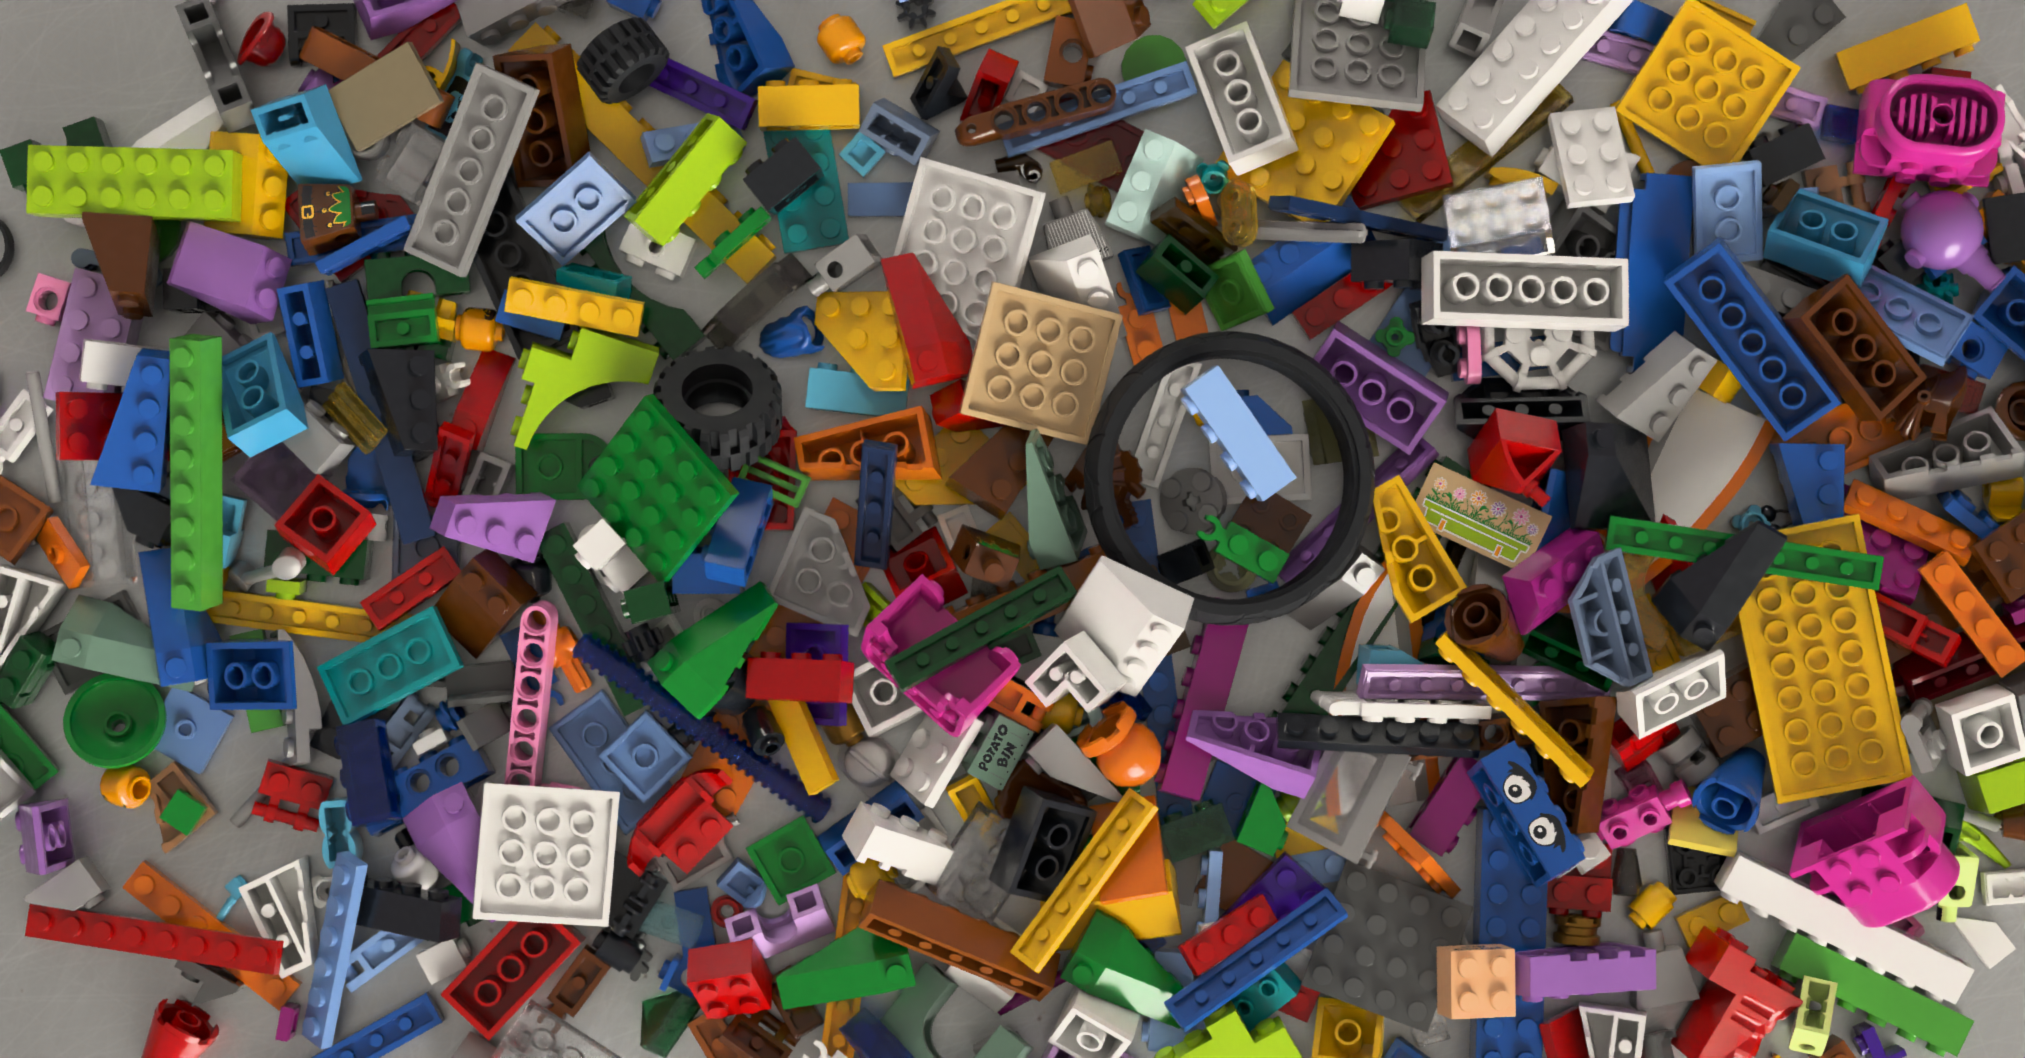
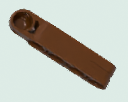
M1096 78L1001 104L992 111L966 118L954 130L956 139L963 146H978L996 140L1013 139L1101 115L1114 107L1116 88L1109 79ZM1097 89H1105L1109 92L1110 99L1105 103H1098L1093 100L1092 93ZM1073 98L1077 101L1078 107L1072 112L1063 111L1059 106L1062 99ZM1034 106L1042 107L1046 112L1045 117L1040 121L1031 120L1027 115L1030 108ZM1001 115L1010 116L1014 121L1013 125L1007 130L999 129L995 125V120ZM971 129L975 130L974 133H969L968 131Z

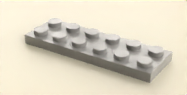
M482 63L475 64L407 238L404 251L459 277H467L539 95V89Z

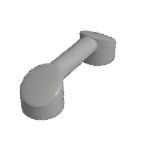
M286 547L272 565L255 569L254 566L246 561H237L228 571V576L239 589L248 591L252 584L276 577L282 580L296 577L306 565V557L300 550L294 547Z

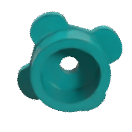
M1220 160L1216 164L1207 165L1206 163H1201L1197 166L1196 173L1200 176V180L1207 193L1218 194L1229 189L1231 186V181L1227 177V171L1229 170L1227 162Z

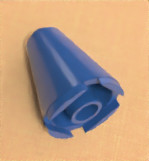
M1750 747L1737 749L1698 784L1693 792L1692 805L1693 808L1697 807L1700 812L1699 819L1705 825L1715 831L1734 835L1735 831L1744 830V832H1747L1754 826L1759 816L1766 760L1759 751Z

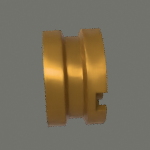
M1569 913V915L1554 914V923L1557 924V931L1553 932V941L1568 945L1598 946L1600 945V936L1597 935V928L1601 927L1602 918L1585 917L1582 914Z

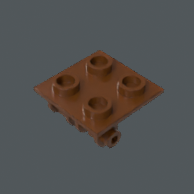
M1277 493L1265 501H1257L1255 497L1250 499L1246 495L1231 521L1289 554L1312 515Z

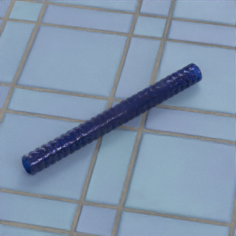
M591 632L585 633L577 642L572 651L573 658H581L582 664H590L589 669H597L598 675H606L607 681L616 682L615 686L617 688L623 687L624 693H632L634 700L640 699L643 706H651L650 711H658L659 717L668 718L667 722L669 724L674 722L676 724L675 728L685 730V735H693L695 742L700 740L702 742L701 746L704 748L709 746L710 752L719 753L718 757L720 759L726 758L727 764H735L737 771L743 770L746 777L751 775L753 782H761L762 788L768 787L769 793H777L778 799H785L788 806L794 805V810L797 812L803 811L804 817H812L811 822H820L825 817L832 805L830 797L824 798L822 792L808 796L802 780H798V775H790L788 768L782 769L779 762L774 764L772 762L773 758L770 756L757 755L752 746L747 745L746 739H738L739 735L737 733L731 734L730 728H722V723L720 721L714 722L711 715H704L700 720L695 718L658 680H653L652 674L646 675L643 668H636V663H628L626 656H618L619 652L617 650L611 651L610 645H602L601 639L592 638L593 634Z

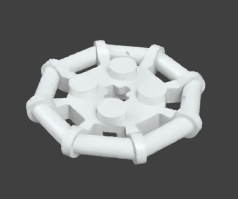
M1481 327L1482 362L1485 361L1513 387V391L1518 393L1521 390L1559 389V391L1567 389V384L1591 358L1596 357L1598 352L1595 350L1594 331H1581L1580 344L1572 342L1573 330L1545 329L1543 332L1545 339L1543 341L1540 339L1532 341L1530 339L1532 335L1530 329L1503 328V345L1495 347L1494 327ZM1567 350L1577 353L1561 371L1556 362ZM1505 352L1510 354L1521 365L1516 372L1500 355ZM1529 367H1548L1550 376L1527 377Z

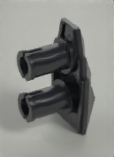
M1421 300L1408 303L1416 348L1421 350L1425 362L1430 363L1438 378L1457 373V362L1461 350L1460 345H1457L1456 326L1421 325Z

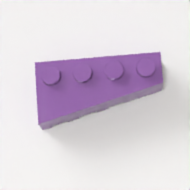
M1606 941L1600 942L1598 946L1571 945L1515 952V995L1522 996V1001L1541 1002L1543 997L1566 999L1569 998V995L1590 996L1595 993L1656 989V949Z

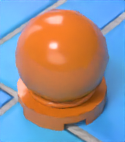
M1120 701L1101 711L1105 717L1094 727L1088 723L1079 734L1076 744L1085 757H1096L1097 767L1107 780L1120 787H1136L1144 785L1157 773L1161 761L1162 747L1151 729L1144 724L1135 722L1137 717L1136 711L1124 701Z

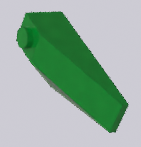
M759 581L670 639L647 663L660 684L695 718L700 720L725 695L729 688L726 685L728 679L736 667L739 669L742 667L746 660L742 657L751 641L758 640L779 604L766 585Z
M858 926L843 937H838L830 942V945L812 956L809 955L776 976L783 1010L883 994L916 986L908 948L858 928Z

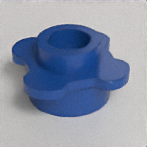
M446 700V702L441 701L439 703V708L435 710V715L441 727L450 732L460 729L456 722L465 717V712L461 706L448 708Z

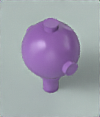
M1938 190L1921 196L1917 191H1914L1904 200L1901 206L1906 212L1901 222L1900 232L1902 244L1907 252L1904 257L1910 266L1916 269L1923 266L1935 270L1957 268L1963 275L1967 273L1970 277L1976 279L1988 292H1991L2005 279L2006 275L1990 260L1991 258L1987 255L1988 250L1981 244L1984 226L1982 216L1977 208L1979 201L1974 195L1968 192L1959 194L1953 191Z

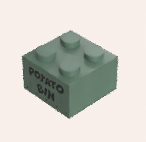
M987 706L978 716L984 724L962 759L961 764L966 773L1002 791L1034 731Z

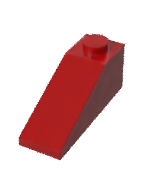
M494 350L481 352L470 376L471 383L465 387L451 421V424L474 432L475 438L472 449L482 452L516 360L514 357Z

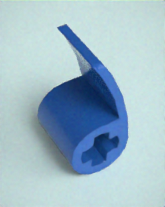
M1633 0L1609 27V31L1634 39L1641 38L1656 45L1674 17L1648 4Z

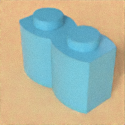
M353 796L325 800L319 808V824L325 834L322 843V855L329 869L335 866L337 852L349 851L359 859H362L363 841L357 830L360 814L353 802V799H355Z

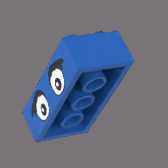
M1514 740L1480 759L1467 774L1537 889L1586 858L1583 854L1585 849L1579 837L1575 834L1572 835L1565 824L1567 819L1562 809L1558 805H1553L1547 795L1549 789L1543 778L1539 775L1536 776L1530 767L1531 760L1527 751L1522 746L1518 747Z

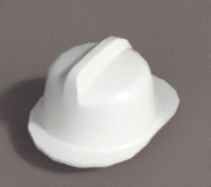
M863 731L864 738L851 747H847L846 744L840 746L838 764L848 780L865 794L873 797L895 781L889 774L901 754L881 737H868L867 733Z

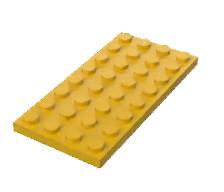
M1859 514L1777 530L1787 536L1786 542L1867 554ZM1765 573L1739 611L1738 619L1777 804L1897 782L1912 776L1906 740L1900 725L1901 715L1875 590Z

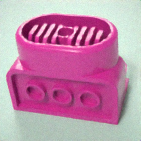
M1920 73L1908 75L1899 80L1876 79L1870 81L1859 98L1852 174L1888 178L1895 176V181L1903 184L1915 183L1917 180L1927 181L1929 185L1934 187H1948L1950 184L1988 188L1990 173L1994 170L1997 163L1998 148L2001 146L2002 132L2005 126L2004 107L2006 94L1993 90L1985 83L1975 79ZM1934 118L1941 119V123H1945L1946 121V124H1940L1936 122Z
M1912 775L1801 822L1789 875L1794 879L1810 873V889L1816 895L1829 893L1838 896L1841 903L1861 925L1869 928H1878L1920 913L1940 902L1956 884L1960 874V864L1942 841L1946 823L1944 810L1917 778Z

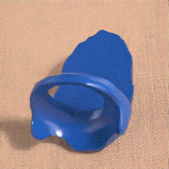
M808 306L796 308L788 317H780L777 321L767 324L760 333L759 347L765 354L772 357H797L801 354H813L823 350L824 335L814 324L815 312ZM803 316L810 319L814 326L815 338L813 341L807 325L802 320Z
M365 442L363 445L355 448L349 456L348 471L345 477L347 487L342 491L365 508H374L378 504H382L384 509L388 510L390 500L373 445Z

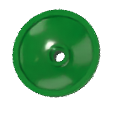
M105 673L84 683L70 698L63 717L65 738L74 753L91 765L111 769L126 767L145 758L158 745L166 727V707L160 693L153 684ZM125 724V728L122 731H114L117 725Z

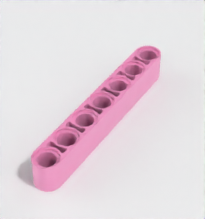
M546 600L535 602L521 616L504 784L521 785L517 780V774L527 776L531 786H541L558 626V610L554 604ZM535 610L541 611L545 615V625L535 622L533 618ZM531 643L538 644L542 648V658L535 657L531 653ZM527 676L535 677L540 684L539 690H533L528 686ZM524 709H530L535 713L536 722L532 723L525 719ZM521 741L528 742L532 746L533 755L525 754L520 748Z

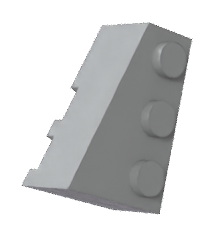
M1676 331L1643 358L1645 363L1631 375L1625 373L1619 379L1621 384L1607 396L1602 393L1595 399L1616 418L1657 442H1660L1718 361L1697 344Z

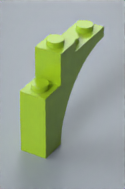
M580 326L579 331L572 330L567 349L572 350V354L533 341L530 350L523 348L518 363V368L523 369L521 379L533 382V385L526 384L520 401L521 404L526 405L522 417L515 416L510 435L516 436L514 446L527 450L532 436L544 418L558 404L581 390L609 382L629 381L649 385L659 356V347L613 332Z
M1231 1000L1203 1019L1206 1026L1205 1029H1197L1185 1036L1184 1041L1173 1047L1167 1046L1160 1049L1154 1057L1304 1058L1279 1016L1273 1019L1267 1018L1262 1020L1250 1032Z

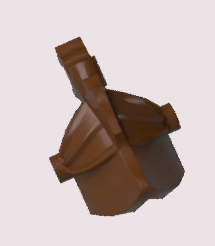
M1922 365L1920 368L1927 378L1886 415V423L1896 422L1894 430L1900 431L1902 437L1908 436L1911 441H1914L1920 435L1925 426L1931 428V433H1933L1931 440L1947 441L1950 426L1962 406L1967 391V369L1965 366H1960L1952 372L1940 374L1936 367Z
M1118 443L1113 465V487L1118 513L1123 517V526L1126 531L1139 522L1137 518L1138 513L1135 512V507L1132 506L1130 496L1132 494L1135 498L1140 499L1147 489L1140 484L1143 481V469L1138 463V458L1130 450H1122ZM1087 446L1064 479L1065 485L1071 493L1076 488L1079 490L1084 489V463ZM1085 492L1081 500L1082 510H1087Z

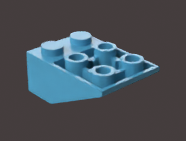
M326 84L272 100L250 110L263 143L297 185L353 184L363 180Z

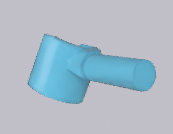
M241 875L233 878L225 885V889L231 896L226 900L216 916L220 921H224L232 906L242 897L238 888L247 884V882Z

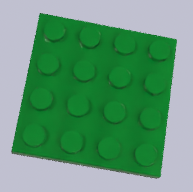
M653 394L643 397L576 486L599 514L610 522L609 525L621 538L626 539V545L658 582L665 580L666 583L671 580L739 494L738 490Z

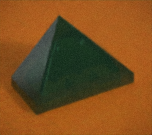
M675 991L642 1001L640 1046L649 1052L666 1058L688 1027V1022L695 1017L701 1008L697 1000L680 991Z

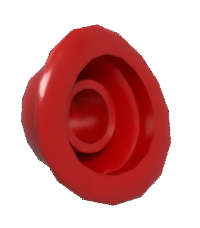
M263 12L258 15L246 31L238 54L237 62L240 66L245 61L261 67H268L275 64L284 52L286 38L280 28L274 25V15L272 12Z

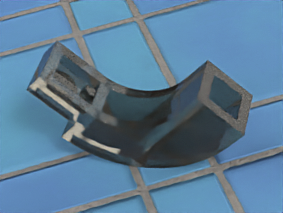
M792 253L788 254L778 263H773L747 284L718 311L701 331L717 349H724V346L735 347L775 308L806 285L805 281L812 277V275Z

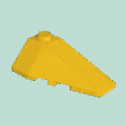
M1400 475L1376 487L1373 510L1392 593L1411 624L1457 598L1456 595L1461 590L1467 588Z

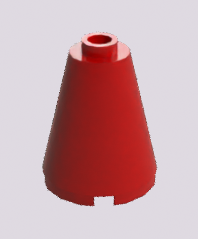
M163 999L155 1009L141 1058H199L219 1035L217 1023L213 1028L208 1022L211 1016L198 1006H192V1003L177 999L174 1004L166 1003L168 999Z

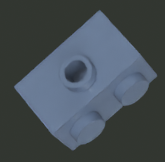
M886 98L873 102L858 131L879 143L886 152L894 156H900L914 165L919 163L920 157H927L940 133L938 129Z

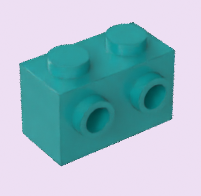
M1284 962L1231 999L1248 1030L1251 1031L1259 1022L1267 1019L1294 998L1300 990L1302 981Z

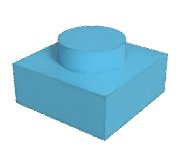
M858 132L839 153V156L864 178L886 152L872 139Z

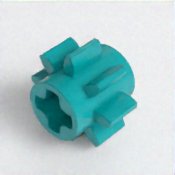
M1945 272L1932 281L1927 274L1921 275L1922 284H1917L1916 287L1954 305L1953 297L1959 296V283H1954L1953 273L1947 274Z

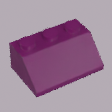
M1568 528L1502 575L1521 635H1526L1568 604L1569 597L1592 558L1605 553L1599 532Z

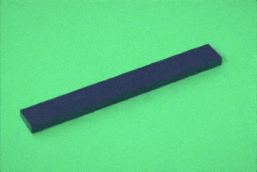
M354 279L325 288L403 545L436 536L437 532L429 528L432 515L414 457L394 456L380 418L381 413L375 396L371 394L370 383L364 366H361L358 358L366 349H371L367 318L368 309L360 281Z

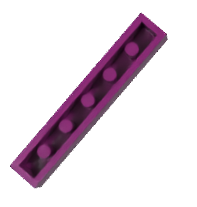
M1203 623L1200 636H1194L1190 648V654L1194 655L1191 667L1186 666L1181 680V685L1185 686L1182 699L1177 698L1172 712V717L1176 718L1173 731L1168 730L1163 744V749L1167 750L1164 763L1160 762L1159 769L1154 775V782H1158L1156 791L1193 802L1200 800L1212 755L1185 740L1193 710L1225 711L1249 624L1215 625Z

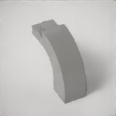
M1466 0L1448 46L1477 59L1492 34L1504 0Z

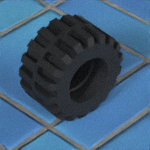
M632 17L613 24L597 35L580 55L577 62V70L601 102L606 104L618 103L635 96L648 87L666 66L670 53L643 18Z

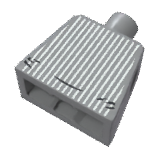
M1063 196L1049 202L1055 220L1043 226L1047 250L1090 234L1099 249L1102 261L1113 258L1114 253L1088 208L1074 213L1068 196Z

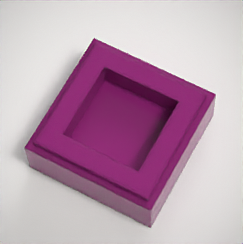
M287 1002L281 1006L275 1040L287 1042L296 1035L301 1009L299 1003Z

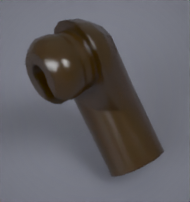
M1026 153L1011 158L1005 156L994 159L997 173L1018 170L1019 175L1030 183H1036L1042 178L1043 168L1041 164Z

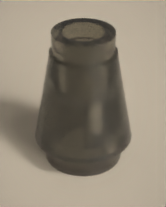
M1616 849L1611 877L1613 879V895L1640 896V888H1643L1637 849Z

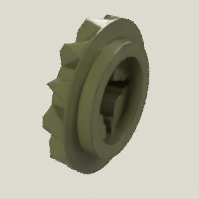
M1214 546L1209 553L1215 568L1206 572L1211 583L1225 592H1239L1249 587L1255 580L1256 575L1239 565L1237 566L1239 579L1232 572L1219 573L1226 566V558L1214 552Z

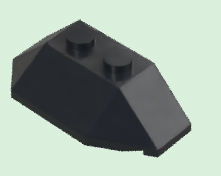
M1482 378L1480 384H1472L1453 399L1456 428L1472 439H1475L1495 408L1556 420L1560 441H1562L1561 430L1584 422H1591L1587 395L1580 391L1575 392L1568 386L1563 391H1559V389L1521 390L1518 393L1513 391V387L1504 378Z

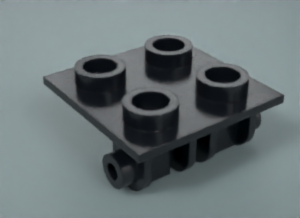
M616 850L609 926L613 927L612 931L621 937L626 935L633 940L668 882L647 869L639 877L628 867L627 857Z

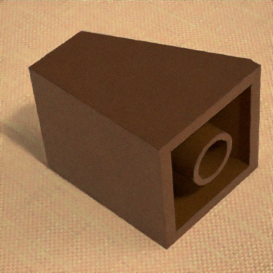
M82 212L84 226L118 315H122L130 320L153 317L161 246L153 217Z

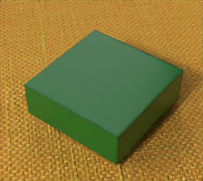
M178 789L159 818L188 836L208 806L184 790Z

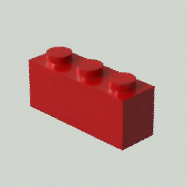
M761 652L760 658L748 657L745 698L852 704L854 663L843 661V655L822 654V660L811 659L812 654L791 653V659L781 658V653Z

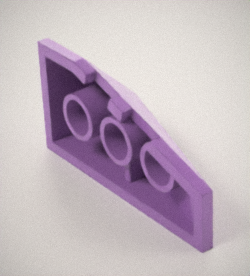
M460 782L429 797L405 816L403 822L417 850L473 904L480 817L463 783Z

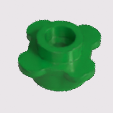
M1399 317L1391 318L1387 327L1379 329L1375 333L1376 341L1387 349V354L1391 357L1399 356L1401 349L1406 345L1413 344L1415 341L1414 333L1407 331L1403 326V320ZM1393 334L1398 335L1397 340L1392 339Z

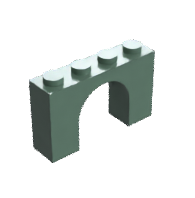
M925 962L914 976L916 986L905 988L877 1024L884 1031L882 1037L895 1048H898L900 1045L908 1052L906 1058H942L933 1044L932 1026L936 1015L959 985L946 977L938 966L929 962ZM1000 1025L973 1058H1027L1034 1048L1010 1027Z

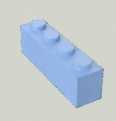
M1219 365L1212 366L1180 389L1184 395L1181 398L1183 405L1192 416L1197 413L1204 423L1200 427L1203 434L1210 443L1215 441L1223 450V453L1220 454L1222 461L1231 472L1236 469L1243 479L1239 484L1250 499L1255 497L1257 501H1265L1297 478Z

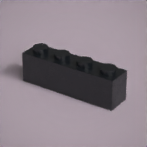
M366 873L356 925L441 943L460 937L462 897L449 895V890L434 888L424 890L422 885L418 883L395 884V879L389 877L371 879L368 878V873Z

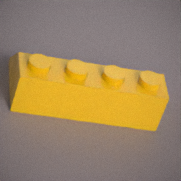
M1164 859L1169 894L1102 905L1098 892L1055 952L1072 950L1096 909L1126 924L1138 941L1182 935L1177 875L1171 861ZM1040 901V909L1045 904L1044 901Z

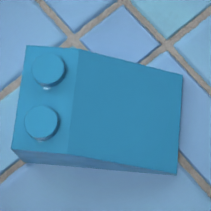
M272 332L222 356V411L227 438L249 457L308 429L304 403L276 336Z

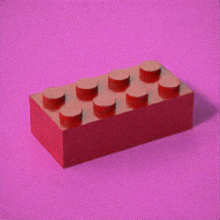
M509 921L440 995L489 1041L586 937L573 925Z

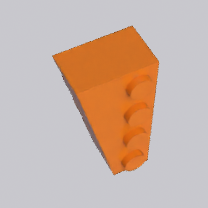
M922 405L794 437L799 469L804 475L811 477V481L860 480L862 443L865 439L898 444L895 480H943L932 421Z

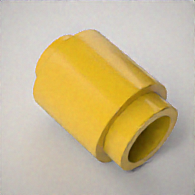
M1657 881L1654 885L1649 884L1627 906L1631 912L1628 918L1639 929L1643 930L1647 927L1652 930L1674 908L1672 904L1677 898L1660 881Z

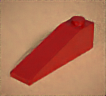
M912 252L881 259L880 262L911 388L916 389L968 377L973 357L970 341L915 254Z

